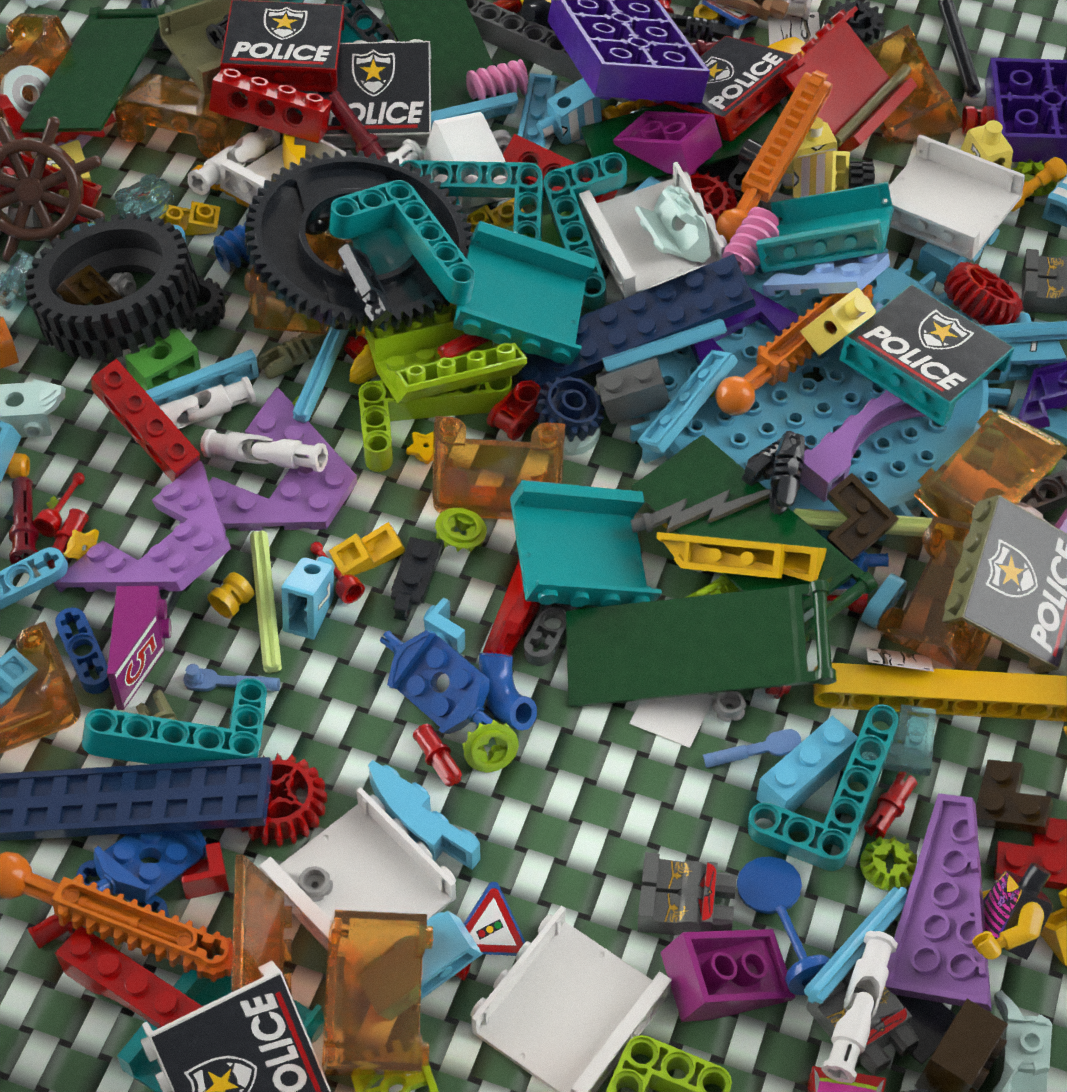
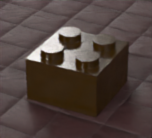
M967 998L914 1086L918 1089H928L932 1092H977L986 1079L989 1069L1007 1043V1040L1001 1037L1008 1024Z

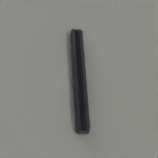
M938 0L939 10L964 91L967 93V96L973 97L974 94L980 93L981 87L954 1Z

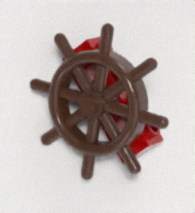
M55 116L48 119L42 139L26 137L13 140L4 120L0 117V141L2 143V146H0V189L8 192L0 196V230L9 235L2 254L3 259L7 262H11L14 259L20 240L42 241L49 239L51 243L56 237L61 239L60 233L71 223L82 224V222L95 221V219L101 217L105 220V214L95 209L103 186L81 177V174L98 168L102 160L99 156H92L75 164L67 152L54 144L60 125V120ZM31 151L37 152L35 159L19 152ZM48 158L52 159L60 169L46 164ZM4 167L12 168L16 177L4 173ZM60 189L68 190L69 198L59 195ZM20 202L13 221L2 209ZM31 207H33L42 227L25 226ZM54 211L62 213L55 222H53L49 214L54 213Z

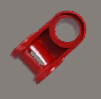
M533 381L518 383L512 391L493 406L488 414L487 424L493 428L498 427L507 433L508 438L512 441L519 439L525 430L539 418L540 413L535 412L534 409L537 404L536 398L541 390L540 386Z

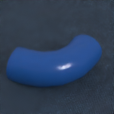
M479 653V671L489 678L490 691L485 700L486 706L498 721L503 724L507 723L510 728L521 731L529 729L536 720L537 706L530 697L519 694L515 687L512 670L513 656L498 653Z

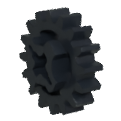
M845 0L844 4L836 1L835 7L829 6L828 13L825 15L824 25L827 23L831 25L830 19L840 10L844 9L847 12L856 6L858 10L854 13V17L847 21L849 26L863 44L867 42L872 45L874 39H880L885 21H883L884 14L878 13V6L871 8L869 1L862 4L860 0L853 2Z

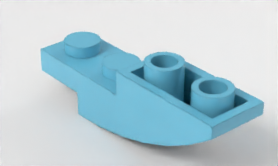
M372 760L368 764L370 784L375 796L384 805L385 812L392 819H399L408 830L409 836L416 843L420 841L429 849L434 862L444 852L473 870L481 860L480 842L476 836L468 830H459L454 827L441 813L437 811L431 812L430 795L421 785L407 782L392 767L388 765L382 766Z

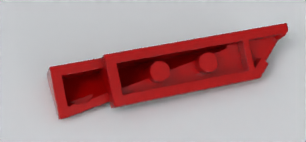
M520 561L517 563L484 646L483 653L512 655L542 605L539 602L525 600Z

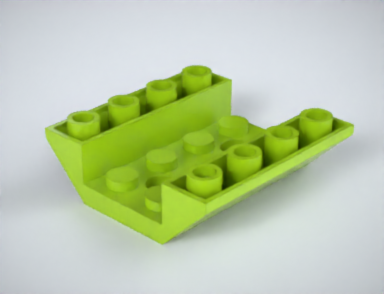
M457 305L443 306L442 312L434 311L433 317H424L422 323L412 319L411 327H407L401 322L398 330L392 325H388L385 332H383L380 326H375L374 332H370L368 327L364 326L376 371L398 404L516 375L527 364V357L516 343L497 344L490 340L460 356L440 359V355L437 353L438 347L465 334L463 331L453 328Z

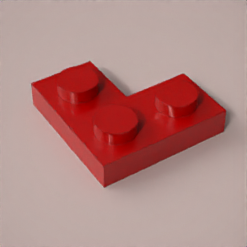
M1050 817L1047 834L1032 833V846L998 841L995 847L994 880H998L1005 871H1010L1023 877L1030 864L1034 862L1051 873L1044 886L1045 888L1066 889L1067 820Z

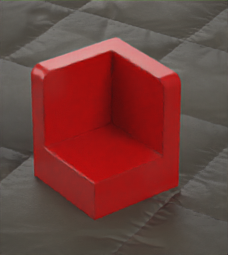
M220 842L205 845L208 859L200 860L181 874V882L186 900L229 891Z

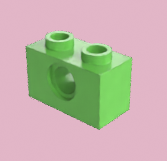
M173 328L169 330L170 336L165 339L158 336L155 338L156 344L149 348L145 344L139 347V352L125 355L128 372L145 391L201 369L197 347L179 329Z

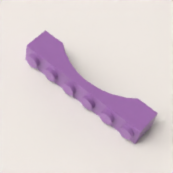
M886 390L877 399L872 398L869 400L864 409L857 415H850L834 433H827L815 448L805 451L800 483L823 502H826L828 500V493L849 475L852 457L859 446L870 435L884 426L899 420L925 417L926 415Z

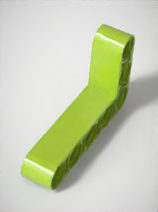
M511 377L399 404L382 380L364 383L359 388L358 395L366 467L374 472H382L392 466L393 449L390 421L489 413L496 403L500 402L512 391Z
M640 1035L633 1037L626 1044L606 1092H617L625 1087L631 1088L635 1092H648L650 1088L658 1092H707L704 1089V1086L707 1084H715L721 1088L722 1092H730L732 1080L728 1071L719 1065L649 1036ZM637 1054H643L649 1057L651 1061L646 1064H639L632 1057ZM679 1069L686 1074V1077L675 1079L668 1074V1071Z

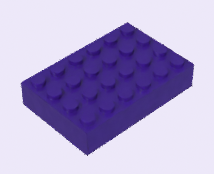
M658 0L551 1L547 21L594 96L604 100L615 97L628 101L648 99L656 103L676 101L688 105L690 102L701 103L703 101L710 70Z
M990 58L985 78L987 106L994 107V121L1000 122L1003 126L1002 134L1013 150L1012 162H1027L1031 159L1036 163L1041 160L1042 163H1046L1053 157H1058L1067 163V60Z

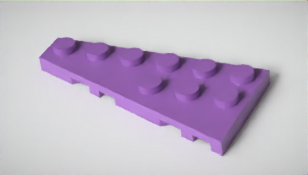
M938 793L894 939L898 945L896 952L891 953L887 964L889 974L885 986L895 995L963 1006L968 998L985 1010L992 1011L988 959L979 954L972 943L975 936L986 931L976 804L972 797Z

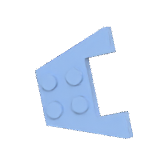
M884 252L818 263L804 276L776 273L762 285L764 296H775L776 290H789L790 295H802L808 289H819L820 294L850 293L856 288L862 290L890 265L889 254Z

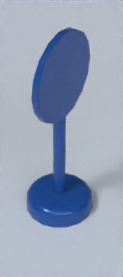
M771 856L756 858L748 862L739 872L736 882L738 896L746 906L756 912L765 914L778 913L799 959L787 971L785 977L790 992L795 995H806L804 993L805 987L830 958L825 955L807 956L786 911L800 897L802 890L800 874L792 864L783 859Z

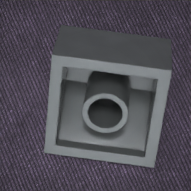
M657 356L612 372L604 371L596 375L602 403L611 424L664 408L670 401Z

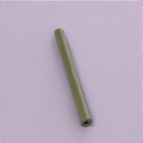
M903 64L835 135L837 147H840L911 73L912 69L908 64Z

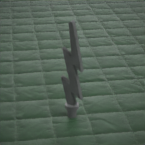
M766 489L726 502L730 494V490H727L684 510L687 504V498L655 513H643L641 518L630 520L633 533L646 530L647 533L653 532V528L670 521L667 527V533L710 514L709 524L768 499L771 490Z

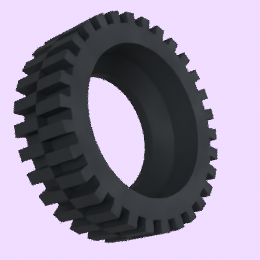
M127 213L126 218L122 220L120 214L111 215V221L107 222L104 221L103 217L95 219V225L88 226L87 222L79 225L80 231L74 233L72 229L64 232L66 238L63 240L56 237L51 241L52 249L44 247L39 252L42 259L34 258L31 263L33 269H28L26 274L28 280H25V293L44 338L46 337L47 342L51 346L54 345L57 351L62 353L66 350L68 356L76 357L80 353L82 359L90 360L93 353L96 354L98 360L106 359L108 353H113L114 358L123 357V350L130 349L131 353L134 354L140 351L138 346L144 343L149 348L156 344L155 337L160 336L162 339L170 336L168 328L172 327L177 330L182 325L180 317L189 318L191 315L190 307L196 306V296L200 294L199 279L181 232L178 229L175 230L174 225L170 222L165 224L163 219L159 217L152 221L150 215L143 214L138 220L135 213ZM89 264L103 278L123 272H142L154 276L146 285L133 294L101 305L82 306L65 302L56 291L63 281Z

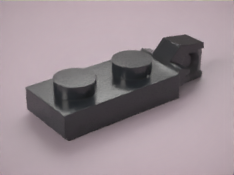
M345 244L338 250L344 261L342 267L353 279L356 285L354 287L356 294L366 303L364 312L372 322L380 325L393 314L387 303L389 297L367 255L351 245Z
M410 537L391 588V599L396 600L393 610H395L394 619L407 621L413 604L418 606L421 603L424 604L442 553L441 543Z

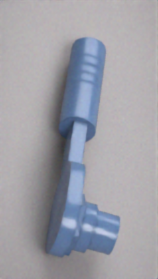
M190 664L186 667V674L183 678L186 688L191 691L207 692L217 686L236 687L241 680L246 678L261 681L266 686L267 691H279L280 678L242 675L220 676L214 670L199 668L196 664Z
M785 729L771 733L764 742L703 754L705 767L709 768L735 762L766 752L774 756L787 755L801 743V736L793 729Z

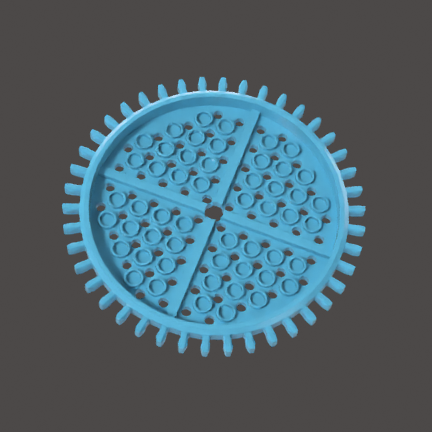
M907 258L897 270L888 266L869 283V285L873 286V307L877 303L887 304L910 284L915 285L947 306L952 305L953 301L948 299L945 291L938 296L931 291L937 275L935 272L931 271L919 282L909 277L913 265V260ZM760 264L755 266L756 271L753 275H743L750 288L764 295L762 285L776 273L804 276L815 267V264L764 273ZM808 289L802 295H790L789 290H776L775 296L766 297L799 316H805L807 309L812 310L816 302L821 303L822 297H828L829 294H820L819 289ZM961 309L957 310L958 313L970 319V316L963 313ZM761 319L736 331L735 333L737 334L732 333L716 341L725 352L733 353L738 360L737 364L724 379L730 376L744 377L757 366L758 346H765L767 342H774L776 335L766 325L760 324L764 323ZM844 337L819 356L821 358H818V354L813 352L812 358H806L803 366L797 365L796 372H789L786 383L778 381L774 386L767 382L755 391V402L750 410L742 415L732 416L724 413L717 406L714 393L713 397H709L663 454L643 449L642 460L646 464L664 455L669 459L698 437L705 435L745 470L747 462L752 456L780 439L786 431H792L805 436V445L812 450L820 444L822 438L827 433H834L850 415H857L864 409L869 400L872 398L877 399L885 393L886 389L839 360L845 340ZM690 345L657 356L664 382L670 384L666 385L670 400L698 367ZM818 367L820 368L819 374L824 377V380L816 382L812 378H803L802 375L806 372H813V368ZM1008 369L1005 372L1001 371L999 380L982 379L962 396L955 404L950 421L944 426L925 416L899 420L876 431L859 446L854 454L858 458L852 457L849 475L853 473L895 515L914 517L910 510L919 507L928 518H938L941 507L932 499L937 494L956 507L960 503L962 492L951 484V480H944L941 477L958 454L963 457L962 461L964 463L970 462L987 471L990 470L995 455L976 446L978 443L1000 450L1004 434L984 428L983 426L985 424L1006 428L1010 412L988 408V404L1007 406L1011 389L988 388V384L1005 383ZM664 408L633 417H644L646 422L630 426L629 438L631 442L638 441ZM866 478H871L874 481H868L866 480ZM771 479L760 482L766 489L771 490ZM801 483L795 497V503L791 507L789 506L792 511L796 508L839 511L829 500L823 502ZM817 529V532L827 540L830 530ZM884 534V535H883L882 537H880L878 540H879V541L885 540L887 534Z

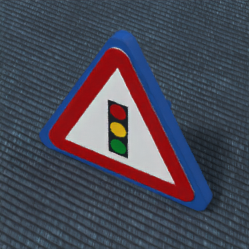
M703 0L702 2L703 5L726 17L724 25L733 26L737 30L740 25L758 18V16L750 15L744 10L733 6H723L709 0Z
M490 882L463 924L482 954L516 956L525 940L497 882Z

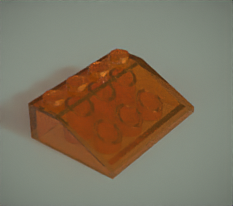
M243 854L236 855L232 992L262 978L258 967L273 961L281 970L292 995V973H285V962L292 961V939H285V928H292V906H285L284 891Z

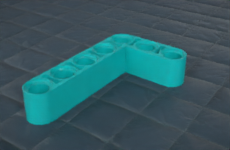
M615 152L552 170L545 175L543 180L545 200L562 248L596 259L594 270L585 283L582 305L591 310L599 309L606 303V281L578 204L579 193L590 190L593 197L618 190L626 184V159L620 153ZM611 169L619 170L618 173L614 174L609 173L608 171ZM586 177L592 179L589 182L579 181L580 179ZM555 186L563 187V189L559 191L552 190V188ZM569 211L572 213L571 215L565 217L560 215L562 212ZM572 237L581 238V240L578 242L569 241V239ZM591 288L600 290L599 293L593 295L586 292Z
M408 160L399 165L402 167L410 163V171L418 168L422 169L421 177L428 174L432 175L431 183L440 174L448 176L447 180L441 183L440 190L449 189L448 197L515 198L513 232L521 235L531 233L535 236L534 239L542 241L544 184L542 171L536 164L524 162ZM468 175L478 177L474 183L467 184L463 182V179ZM497 176L508 178L503 184L492 182ZM528 176L537 178V181L532 185H526L522 182ZM530 204L536 207V210L530 214L521 211L525 205Z
M395 180L339 197L332 202L329 231L334 237L349 239L392 225L447 301L454 305H464L470 302L476 277L474 268L409 183Z
M253 678L243 679L237 684L231 708L229 728L109 709H95L86 715L82 747L87 753L94 756L144 764L258 758L267 688L261 681Z
M880 704L872 707L867 713L824 824L771 803H758L749 813L748 833L751 839L760 845L824 870L836 871L842 868L848 859L894 741L899 721L897 712L888 705ZM882 721L888 724L890 728L879 730L873 723ZM869 751L874 753L878 759L868 761L860 754ZM852 782H859L864 785L866 790L855 792L848 785ZM846 813L854 821L847 824L841 823L837 820L836 815ZM765 818L774 825L771 828L762 829L755 822ZM796 831L802 832L806 835L807 840L795 842L789 837V834ZM830 844L836 845L841 850V853L832 856L827 854L823 847Z

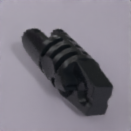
M668 13L677 26L686 27V29H680V31L689 41L695 42L696 39H701L705 42H716L725 36L734 37L735 27L721 24L722 21Z
M786 431L782 435L774 458L769 507L774 515L783 514L787 507H791L795 503L797 491L800 489L801 473L805 460V436L792 431Z
M781 438L748 460L744 470L745 473L742 476V480L745 483L753 486L763 480L772 478L774 458Z

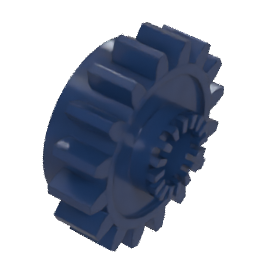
M571 376L561 379L555 377L553 384L548 381L545 383L543 390H540L536 398L537 404L534 410L540 413L537 421L548 424L545 429L546 432L555 430L557 432V439H560L562 435H567L569 442H572L575 436L584 441L587 434L590 436L595 434L604 419L602 414L605 408L603 405H600L601 396L597 394L593 386L582 379L571 378Z

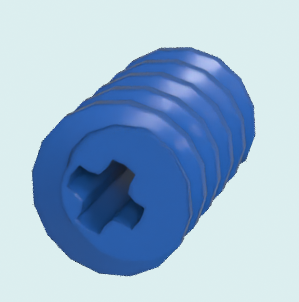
M245 223L244 226H236L234 231L228 230L224 232L223 236L218 235L214 237V252L219 264L226 273L231 272L230 262L237 268L241 267L240 257L249 263L250 255H247V246H245Z

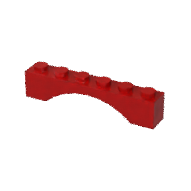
M83 926L76 929L55 952L64 973L92 993L110 998L129 1008L157 1028L165 1026L203 1007L95 934H87L86 928Z

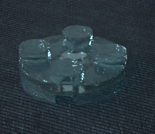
M151 173L143 176L139 182L130 187L118 190L115 194L117 200L115 207L121 219H125L127 213H135L138 220L143 214L150 215L151 219L154 220L168 210L167 202L170 198L172 201L174 200V193L166 180L157 178L156 174Z
M19 249L7 264L11 266L6 273L2 272L0 275V306L7 310L13 305L16 296L21 298L25 294L26 274L28 269H33L31 263L36 258L22 249Z

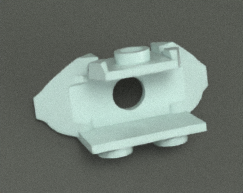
M672 185L666 187L659 196L654 211L640 206L635 208L641 218L639 221L641 226L651 233L654 238L653 244L661 253H670L682 258L684 257L689 261H699L701 263H704L712 255L706 220L696 213L692 202L688 199L689 194L681 187H673ZM677 217L686 222L684 228L680 231H677L674 225Z
M33 379L31 383L0 384V421L11 424L21 437L38 438L40 436H52L47 415L53 412L65 398L66 388Z
M1002 990L994 993L997 1008L1004 1022L1008 1025L1006 1027L1007 1043L1005 1044L1004 1071L992 1092H1047L1052 1035L1051 1021L1040 1014L1038 1016H1023L1019 1008Z

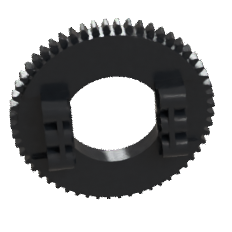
M347 150L345 157L339 151H335L332 158L326 152H323L322 159L313 154L311 155L310 162L300 158V165L291 162L289 170L284 167L280 168V175L273 173L271 181L265 180L264 188H258L257 196H253L252 204L249 205L246 215L245 246H247V255H250L249 263L254 265V273L260 274V282L267 283V290L269 292L274 291L276 293L275 298L277 300L282 299L286 307L291 306L296 310V313L306 315L307 319L312 318L319 321L320 324H328L337 330H348L354 325L357 332H361L363 326H367L370 332H374L375 326H380L383 332H385L388 325H392L398 330L401 322L407 327H411L412 319L422 323L424 317L432 318L434 311L442 312L443 304L449 306L450 302L445 299L412 254L409 260L399 268L377 275L389 297L387 303L393 312L382 324L378 325L372 322L364 312L366 303L356 294L354 290L356 285L353 279L347 273L332 268L319 259L310 248L306 239V233L309 235H319L329 229L331 204L335 199L395 180L405 181L414 188L465 257H467L470 237L473 232H470L471 223H467V214H462L463 206L456 205L457 198L455 196L448 197V188L440 190L441 182L431 183L432 175L430 174L421 177L422 169L420 168L410 171V163L401 167L399 166V159L396 158L390 163L388 162V156L384 155L378 160L373 152L369 158L365 157L363 151H359L357 157H354L350 150Z

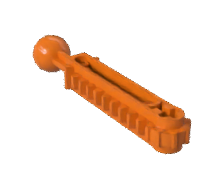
M819 70L813 71L812 74L804 73L742 180L741 191L744 194L737 207L726 210L719 216L716 230L719 235L725 237L727 245L736 234V230L742 225V221L748 216V212L752 208L757 207L760 200L768 203L831 93L833 83L827 81L828 74Z
M868 284L861 291L869 298L872 304L874 295L872 294V285ZM849 293L829 294L828 297L823 296L821 303L816 302L812 310H806L805 316L800 315L798 317L797 323L792 322L789 329L782 330L781 336L776 335L773 343L767 342L765 346H758L756 367L744 377L730 376L720 382L715 392L717 406L726 414L732 416L742 415L750 410L755 402V391L767 382L774 386L778 381L786 383L789 372H796L797 365L803 366L805 359H811L813 352H815L800 331ZM832 321L825 325L830 333L837 330L836 325Z
M4 852L0 854V899L11 900L25 894L53 905L54 913L58 916L61 926H65L69 921H72L74 929H78L82 925L86 927L87 934L91 935L94 931L100 933L102 940L112 937L114 944L117 946L125 942L128 945V950L133 951L136 947L140 948L142 955L145 957L152 953L155 954L156 961L158 962L164 958L168 959L170 967L174 968L177 964L183 965L185 973L193 969L197 971L198 978L205 977L211 979V982H215L216 979L231 975V970L234 968L238 958L237 951L234 950L230 937L221 936L218 931L211 935L207 933L205 926H202L200 929L193 928V922L190 920L183 924L179 922V916L177 915L168 918L162 909L155 913L149 904L144 908L140 907L136 899L127 902L124 899V894L120 893L116 897L112 896L108 888L99 891L96 882H92L87 886L84 884L83 875L81 874L77 875L73 880L63 877L59 884L32 873L31 865L19 853Z

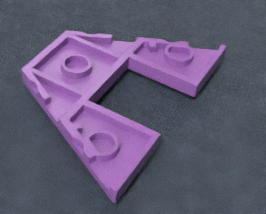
M277 387L245 430V433L267 436L273 439L271 442L281 439L299 440L302 444L315 446L317 443H323L328 450L327 464L322 472H315L312 468L301 466L297 469L290 468L269 499L212 477L209 484L212 487L213 496L216 500L225 531L231 528L239 531H261L264 527L284 526V530H299L301 528H309L311 530L327 529L357 484V475L309 421L303 423L293 418L292 411L295 406Z
M200 460L175 481L166 485L152 499L157 510L182 522L175 527L172 533L159 544L151 547L148 553L139 560L102 540L100 543L92 546L83 557L69 567L61 579L53 583L57 590L63 592L67 587H84L87 592H94L100 589L106 592H116L117 586H158L159 590L182 591L231 549V546L225 534L226 531L219 515L220 512L213 496V490L209 484L207 472Z

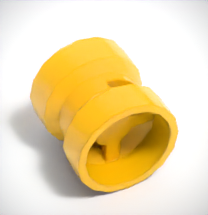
M231 572L224 578L223 585L214 588L207 598L214 610L223 617L231 619L239 611V606L242 603H248L255 593L250 583L243 576Z

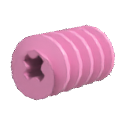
M521 59L518 62L512 60L507 65L500 63L497 67L491 65L487 69L479 68L476 72L468 71L466 74V85L470 97L473 100L478 98L479 101L486 99L487 95L489 98L496 97V93L499 96L507 94V91L509 93L516 92L517 94V88H519L522 95H526L528 75L524 62Z
M752 208L748 212V216L742 221V225L736 230V234L730 239V243L724 248L722 258L734 254L742 273L753 275L756 271L755 266L761 264L756 246L757 241L779 236V230L777 229L779 220L777 216L764 208Z

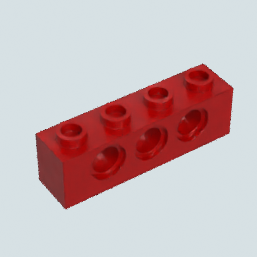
M222 69L212 80L209 111L319 143L327 133L332 101L324 99L316 93L307 94L297 91L289 85L280 86L269 83L262 77L252 78L242 75L235 69ZM239 92L244 93L247 99L243 98ZM267 100L271 101L275 107L269 105ZM294 108L300 110L302 115L296 113Z
M515 133L503 153L506 162L538 163L537 166L542 171L543 180L548 172L575 163ZM533 176L523 179V182L528 185H532L537 181V178ZM586 177L580 179L579 181L589 182L592 179ZM555 186L552 188V190L559 191L563 189V187L561 186ZM618 190L595 196L594 199L596 203L612 199Z
M117 358L91 377L92 391L172 482L200 460V453Z

